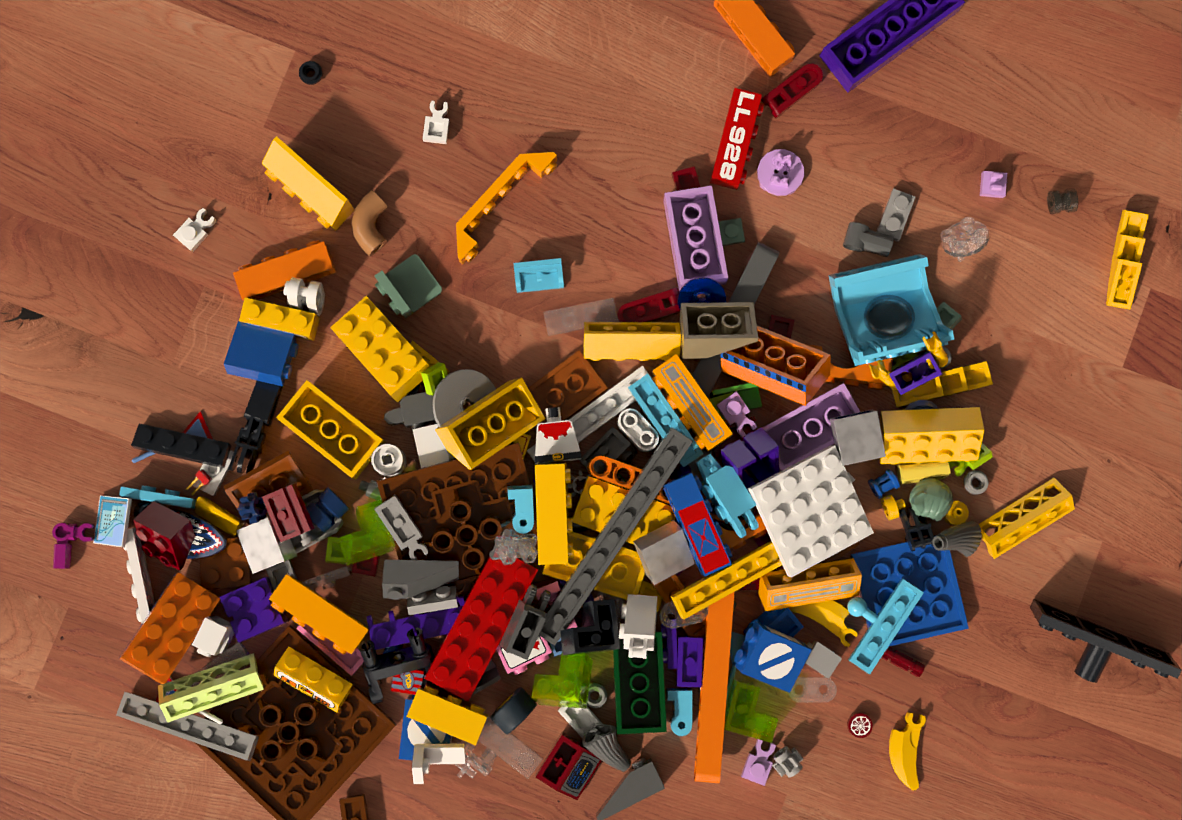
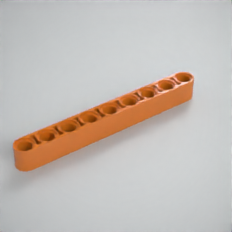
M734 592L709 605L706 611L702 687L700 689L694 781L720 783Z

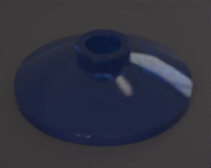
M699 277L684 284L678 294V305L681 310V303H726V294L723 287L717 281L711 278ZM699 294L706 295L704 298L697 297V295Z

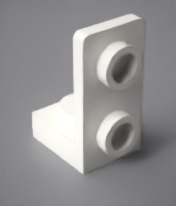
M455 743L414 744L412 762L414 784H424V776L429 774L430 764H465V745Z

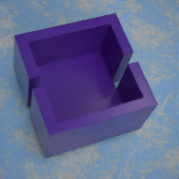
M762 427L748 433L743 437V441L738 440L721 449L722 468L726 465L733 467L747 490L756 483L744 469H747L758 483L779 472V446Z
M269 577L260 579L220 597L227 616L234 618L230 624L238 642L246 641L289 622L285 611L281 613L271 606L269 597L274 590Z

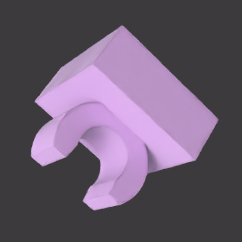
M983 171L981 173L980 196L1004 198L1006 196L1007 173Z

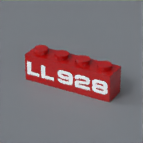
M734 88L710 184L734 190L738 189L740 183L744 184L747 170L743 169L745 161L750 162L753 148L749 147L750 140L756 138L759 127L755 125L756 117H761L764 103L760 102L762 94Z

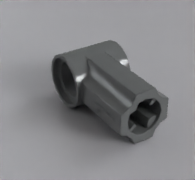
M849 223L843 242L844 248L857 252L867 251L883 257L889 256L894 237L869 230L868 226L861 223Z

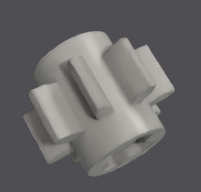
M579 470L578 477L575 478L571 475L573 483L567 485V488H573L574 490L571 494L572 498L576 494L581 495L582 489L579 492L576 490L577 484L575 482L577 480L582 482L587 478L582 476L581 470Z
M785 746L773 756L776 762L772 766L781 777L785 774L788 778L793 777L803 768L800 762L804 758L795 747L790 750Z

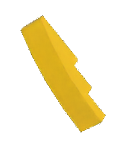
M1122 210L1111 262L1106 299L1107 306L1131 310L1142 267L1140 259L1145 243L1143 235L1148 214Z
M988 362L944 371L942 375L900 395L898 390L892 389L896 407L906 406L917 400L928 401L993 385Z

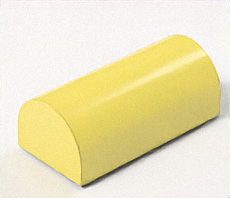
M948 462L897 464V478L900 485L918 483L926 478L941 480L948 477L951 473Z

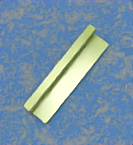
M254 653L158 685L159 706L167 722L264 690L263 682L257 670ZM250 664V668L239 670L242 666ZM225 673L223 677L215 679L218 674ZM201 681L199 685L190 687L193 683ZM177 689L175 693L166 696V692Z

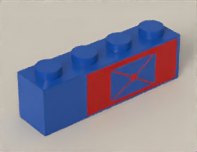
M687 473L663 485L664 492L679 526L683 529L700 574L707 576L732 565L730 558L733 557L731 550L727 544L723 545L720 535L723 534L721 527L717 521L713 522L710 513L713 510L708 499H703L700 490L703 487L698 476Z

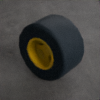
M519 687L493 712L491 720L505 734H509L535 709L537 703L522 687Z

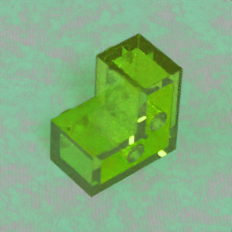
M381 500L357 506L355 514L361 531L340 537L339 544L346 566L394 550L395 543L393 537L374 510L375 507L381 504Z
M562 653L558 676L535 674L531 698L539 705L586 709L593 660L586 653L563 655Z
M734 679L725 711L724 730L772 743L778 718L774 715L755 710L761 688L757 685Z

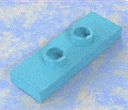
M144 485L141 486V490L121 487L119 493L121 497L150 502L155 501L157 503L195 509L197 499L180 497L179 491L165 489V494L156 493V487Z

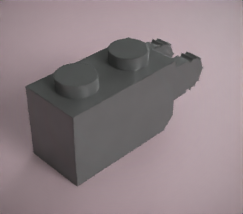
M426 392L405 396L400 401L401 408L389 410L385 413L384 420L391 426L404 424L405 427L411 428L412 431L413 429L425 427V424L435 422L437 424L433 414L434 395H428Z
M533 584L528 587L523 600L519 599L499 644L506 652L528 660L546 620L547 613L545 609L551 593L545 590L541 594L537 605H532L531 603L537 592V586Z

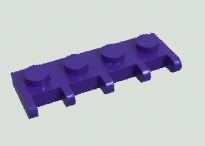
M463 595L458 596L460 606L457 608L414 614V616L396 620L392 610L388 611L390 621L374 625L372 616H366L370 638L374 642L375 649L409 643L407 632L413 628L415 636H417L416 627L422 629L424 639L448 634L465 603Z

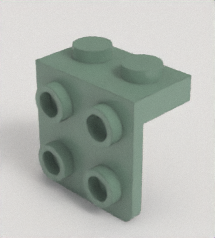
M416 254L407 258L387 274L380 271L375 275L378 281L375 284L382 296L388 294L392 300L389 305L396 315L402 313L405 319L442 293L441 286Z

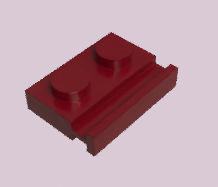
M296 483L262 497L280 542L315 529Z

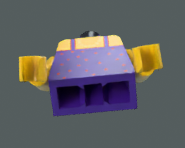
M933 331L931 338H922L928 351L902 363L892 372L885 369L882 360L877 361L878 365L872 366L870 364L869 367L874 379L880 378L891 389L898 390L900 395L942 375L941 368L948 364V356L942 347L938 335Z

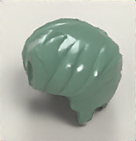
M926 478L918 482L912 489L909 501L916 515L929 517L938 522L951 509L953 496L950 488L938 479Z

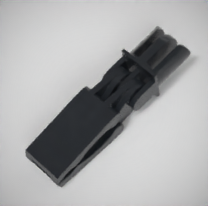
M256 381L244 413L247 423L245 427H241L238 438L234 442L236 447L228 470L234 471L237 466V472L243 474L245 470L248 473L254 469L259 453L262 454L261 450L266 438V433H264L265 426L270 427L283 386Z

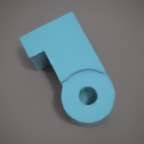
M532 485L507 486L508 500L515 499V513L512 516L513 528L518 533H528L534 525Z
M667 688V700L673 701V715L670 718V727L676 735L685 736L692 730V689Z

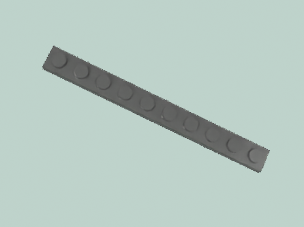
M673 427L670 428L547 610L546 620L539 636L554 646L561 637L560 630L567 629L693 441Z

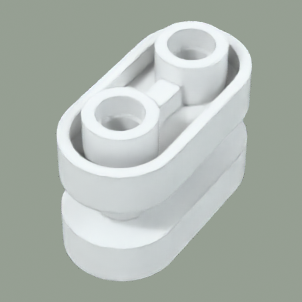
M292 277L290 281H286L284 295H287V304L290 308L303 310L305 305L310 313L320 316L325 300L322 283L311 281L309 286L305 287L304 281L301 278Z
M625 409L620 413L617 421L619 430L639 451H652L659 441L657 431L635 409Z

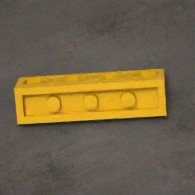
M1052 478L979 524L982 533L981 538L986 543L989 554L994 559L1075 510L1072 495L1055 478ZM1053 487L1059 492L1054 497L1045 496V493ZM1039 502L1038 507L1035 509H1025L1027 503ZM1010 514L1019 515L1018 519L1014 522L1005 521V517ZM990 526L998 527V532L991 536L984 532Z

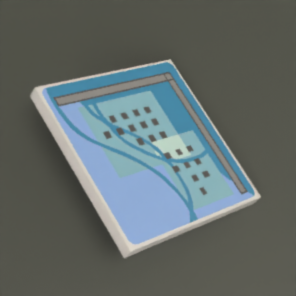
M100 495L93 543L125 548L132 499Z

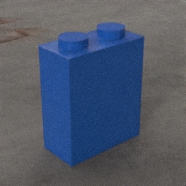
M238 321L224 361V367L227 374L283 386L285 379L290 378L292 372V365L290 363L292 357L296 358L298 354L299 344L296 343L295 335L292 333Z

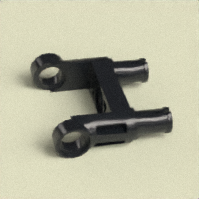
M413 628L407 632L411 647L377 655L373 641L367 640L368 649L365 641L360 643L358 648L364 660L362 668L368 681L369 695L373 704L383 702V693L380 686L382 684L381 679L425 668L427 672L435 657L431 646L425 642L421 628H415L417 636H415ZM404 660L399 664H394L396 661ZM430 682V684L434 685L435 688L439 687L436 684Z

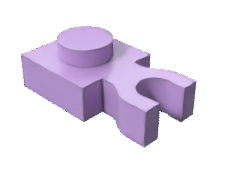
M737 391L716 405L729 425L734 422L736 423L737 432L741 438L746 435L742 430L744 424L750 425L752 430L757 428L756 424L745 416L750 410Z
M757 738L755 743L756 754H748L741 777L765 786L773 764L772 761L767 759L774 752L776 745L770 743L767 750H762L761 744L763 740Z

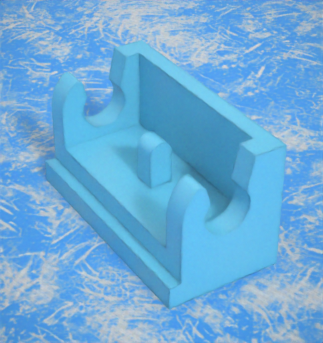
M561 258L513 263L517 293L564 288Z

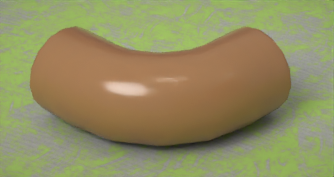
M373 190L362 198L354 210L352 219L354 237L360 247L370 257L376 254L387 242L378 232L375 223L377 217L388 207Z

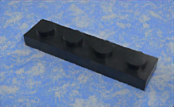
M140 423L131 444L134 449L225 468L232 447L227 442Z

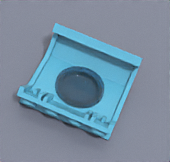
M917 254L828 275L834 309L855 366L927 350L922 338H931L933 331L938 335L942 346L948 345V341L954 340L953 330L943 325L930 293L925 267L929 266L926 256Z

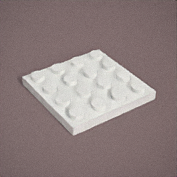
M830 445L748 488L788 577L792 578L874 533L845 467L842 466L841 458L835 445Z

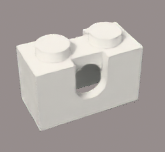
M218 616L206 617L192 643L193 646L198 648L197 652L207 657L226 653L234 636L230 622Z

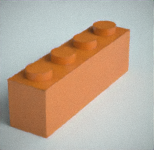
M753 0L714 1L713 6L769 77H772L792 62L795 56L793 45L788 40L785 41L782 38L778 26L768 20L765 16L766 12L760 4H756Z
M312 241L306 244V248L300 250L297 248L289 249L284 252L283 256L277 258L270 256L262 259L260 264L254 266L246 264L239 267V271L234 272L233 275L241 299L243 301L244 298L259 300L284 291L286 281H290L292 277L303 279L305 284L336 273L337 271L327 244L324 241Z

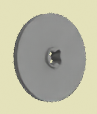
M468 369L454 371L444 377L438 384L433 397V414L438 426L464 411L463 405L466 402H469L471 406L496 390L493 383L482 373Z

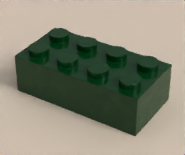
M655 631L654 651H647L646 659L629 658V649H624V639H619L620 649L613 650L617 734L667 732L662 632Z

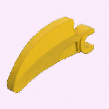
M834 600L789 607L791 612L807 616L826 627L839 637L841 643L847 647L850 646V643L845 640V635L851 633L856 637L858 636L853 628H847L844 624L845 618L850 614L849 611Z
M907 712L905 715L907 725L904 730H891L889 755L892 767L898 778L911 790H917L919 788L916 770L917 746L920 730L926 722V717L919 714L918 721L913 723V713Z

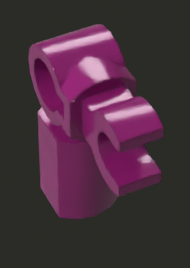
M58 523L54 526L52 534L57 540V544H54L53 568L71 569L72 544H69V541H76L77 538L84 542L94 541L93 537H86L85 530L87 528H95V525L85 523L78 527L77 524Z

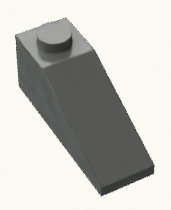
M384 560L383 598L393 600L409 599L459 580V561Z
M644 757L632 763L633 767L627 771L596 813L597 820H604L665 789L651 758L646 760Z

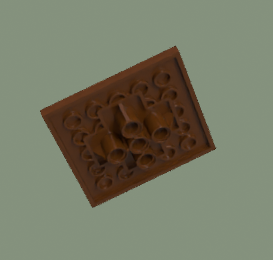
M519 442L505 446L472 470H469L458 459H453L376 481L382 503L396 494L423 536L418 541L427 546L428 554L425 555L421 549H416L414 553L418 558L417 560L459 561V580L443 586H456L457 598L463 595L464 602L495 546L538 569L531 585L533 584L539 588L557 582L556 578L542 574L545 565H538L537 512L534 496V525L532 530L522 534L513 528L512 516L515 513V499L508 500L507 486L530 485ZM462 504L466 506L467 513L459 516L454 512V507ZM489 521L495 522L498 528L494 532H487L484 529L485 523ZM464 528H470L473 530L474 535L470 539H465L460 535V531ZM441 534H445L449 537L450 542L447 545H440L436 538ZM393 538L398 560H411L408 546L401 550ZM475 551L480 555V559L477 562H471L467 559V554Z
M290 625L256 661L264 690L220 704L209 712L222 719V724L259 736L251 761L198 743L196 744L276 820H311L397 724L376 704H373L354 684L350 694L338 713L274 676L275 666L289 646L352 683ZM303 707L311 708L313 711L311 719H305L302 716ZM269 708L277 711L278 718L276 721H271L268 718L267 711ZM287 725L295 728L296 735L294 738H290L285 734ZM305 742H309L314 746L313 754L309 755L303 751V744ZM270 744H275L278 747L279 754L277 756H272L268 752Z

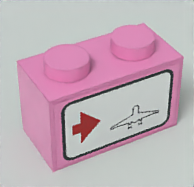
M538 636L528 660L506 652L500 645L496 649L507 673L513 672L514 675L527 670L526 665L533 661L536 664H540L550 658L548 654L552 653L548 641L541 636Z

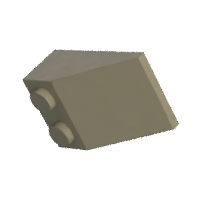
M754 302L681 303L682 358H709L757 342L758 333Z

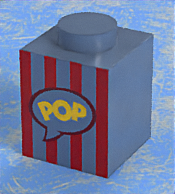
M417 669L393 676L391 691L416 695L419 687L425 688V685L429 683L428 680L424 679L426 669Z

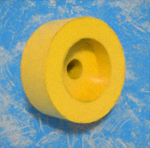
M892 495L881 498L882 507L887 519L890 521L899 518V510L906 507L904 500L899 499L895 501Z
M953 501L951 509L943 518L951 525H958L967 520L969 511L963 502Z

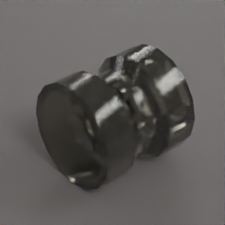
M1074 188L1066 189L1064 192H1059L1058 190L1049 191L1047 206L1050 214H1059L1064 210L1068 213L1076 212L1078 209L1077 191Z

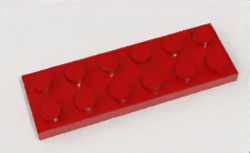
M495 546L424 679L469 702L506 631L519 599L523 600L538 569Z

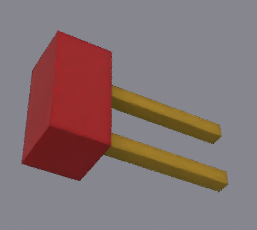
M203 469L195 474L197 478L186 488L188 490L198 479L202 482L192 495L203 485H207L213 480Z

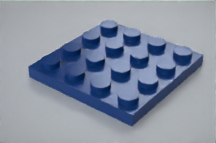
M908 542L850 554L851 559L854 558L862 574L860 597L865 600L867 608L877 615L901 579L906 580L923 592V595L889 646L969 629L950 550L938 551L930 544L926 545L924 549L918 547L915 548V551H911ZM866 619L867 627L869 628L872 623Z

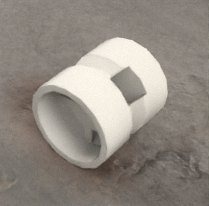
M383 444L377 447L371 457L374 469L379 474L387 477L401 474L407 464L404 452L391 444Z

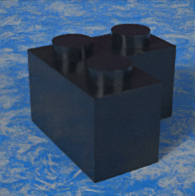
M615 599L583 603L580 608L582 627L560 630L563 655L620 649Z

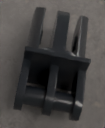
M908 507L907 515L904 509H900L899 516L906 533L905 540H907L910 550L915 551V548L918 547L924 549L926 545L930 544L933 546L934 535L931 530V523H927L926 517L916 515L912 507Z

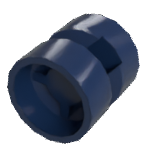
M329 487L318 496V502L312 501L306 507L312 522L324 533L335 524V518H341L350 510Z

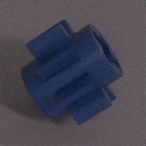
M257 492L249 493L247 496L240 498L241 503L237 510L242 520L249 519L250 524L258 523L261 519L267 518V508L262 497L257 496Z

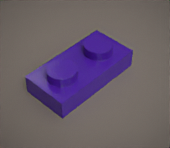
M667 618L665 619V624H661L662 639H666V649H663V663H667L668 669H677L676 619Z
M678 636L677 687H702L703 637Z

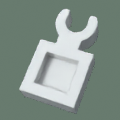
M431 101L430 110L433 116H425L423 142L447 144L450 121L443 117L448 113V104L444 102L443 109L437 111L435 109V101Z
M204 208L198 211L197 219L194 222L188 218L173 234L175 238L192 252L208 236L204 229L212 227L216 223V219L213 216L208 221L203 220L204 215L207 214Z

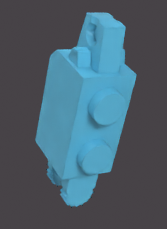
M711 454L700 459L696 464L703 478L701 482L702 492L707 499H711L718 518L722 521L724 520L726 524L730 523L740 538L746 536L745 528L738 519L741 515L751 530L759 528V524L751 512L756 503L734 468L727 465L722 468Z

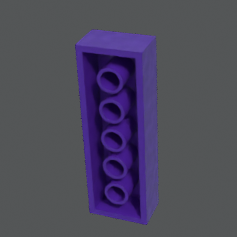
M888 0L826 45L819 57L847 93H849L957 14L965 1Z

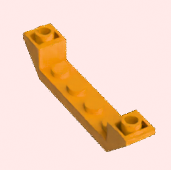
M554 152L519 154L456 223L457 253L460 263L471 262L478 254V243L467 232H473L480 224L479 219L484 213L488 215L495 208L496 204L494 202L500 196L503 198L509 193L512 188L510 185L515 179L520 180L526 174L527 166L541 178L545 174L550 175L557 167V155Z

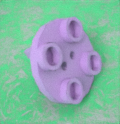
M776 149L767 153L760 160L757 168V178L760 187L776 196H786L794 193L804 178V166L800 158L793 152L785 149Z

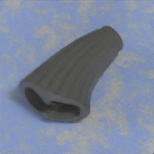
M972 520L955 525L934 537L932 541L933 546L938 551L957 550L966 557L971 556L980 545L982 537L981 528L977 522Z
M607 724L597 725L589 729L583 736L582 745L609 766L622 772L630 767L631 760L617 741L615 726Z

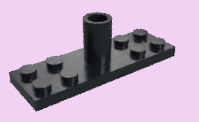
M1033 599L1030 609L1040 627L1048 631L1058 630L1062 632L1064 637L1073 641L1078 638L1088 642L1074 670L1078 676L1087 681L1098 682L1112 653L1130 659L1132 664L1140 668L1150 667L1154 669L1155 673L1165 678H1168L1170 675L1178 679L1182 671L1172 656L1165 651Z

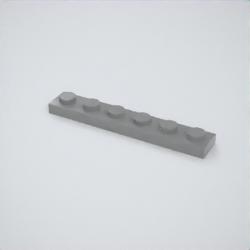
M124 692L116 716L247 761H251L259 736L224 724H218L215 721L194 714L167 722L159 702L130 692Z

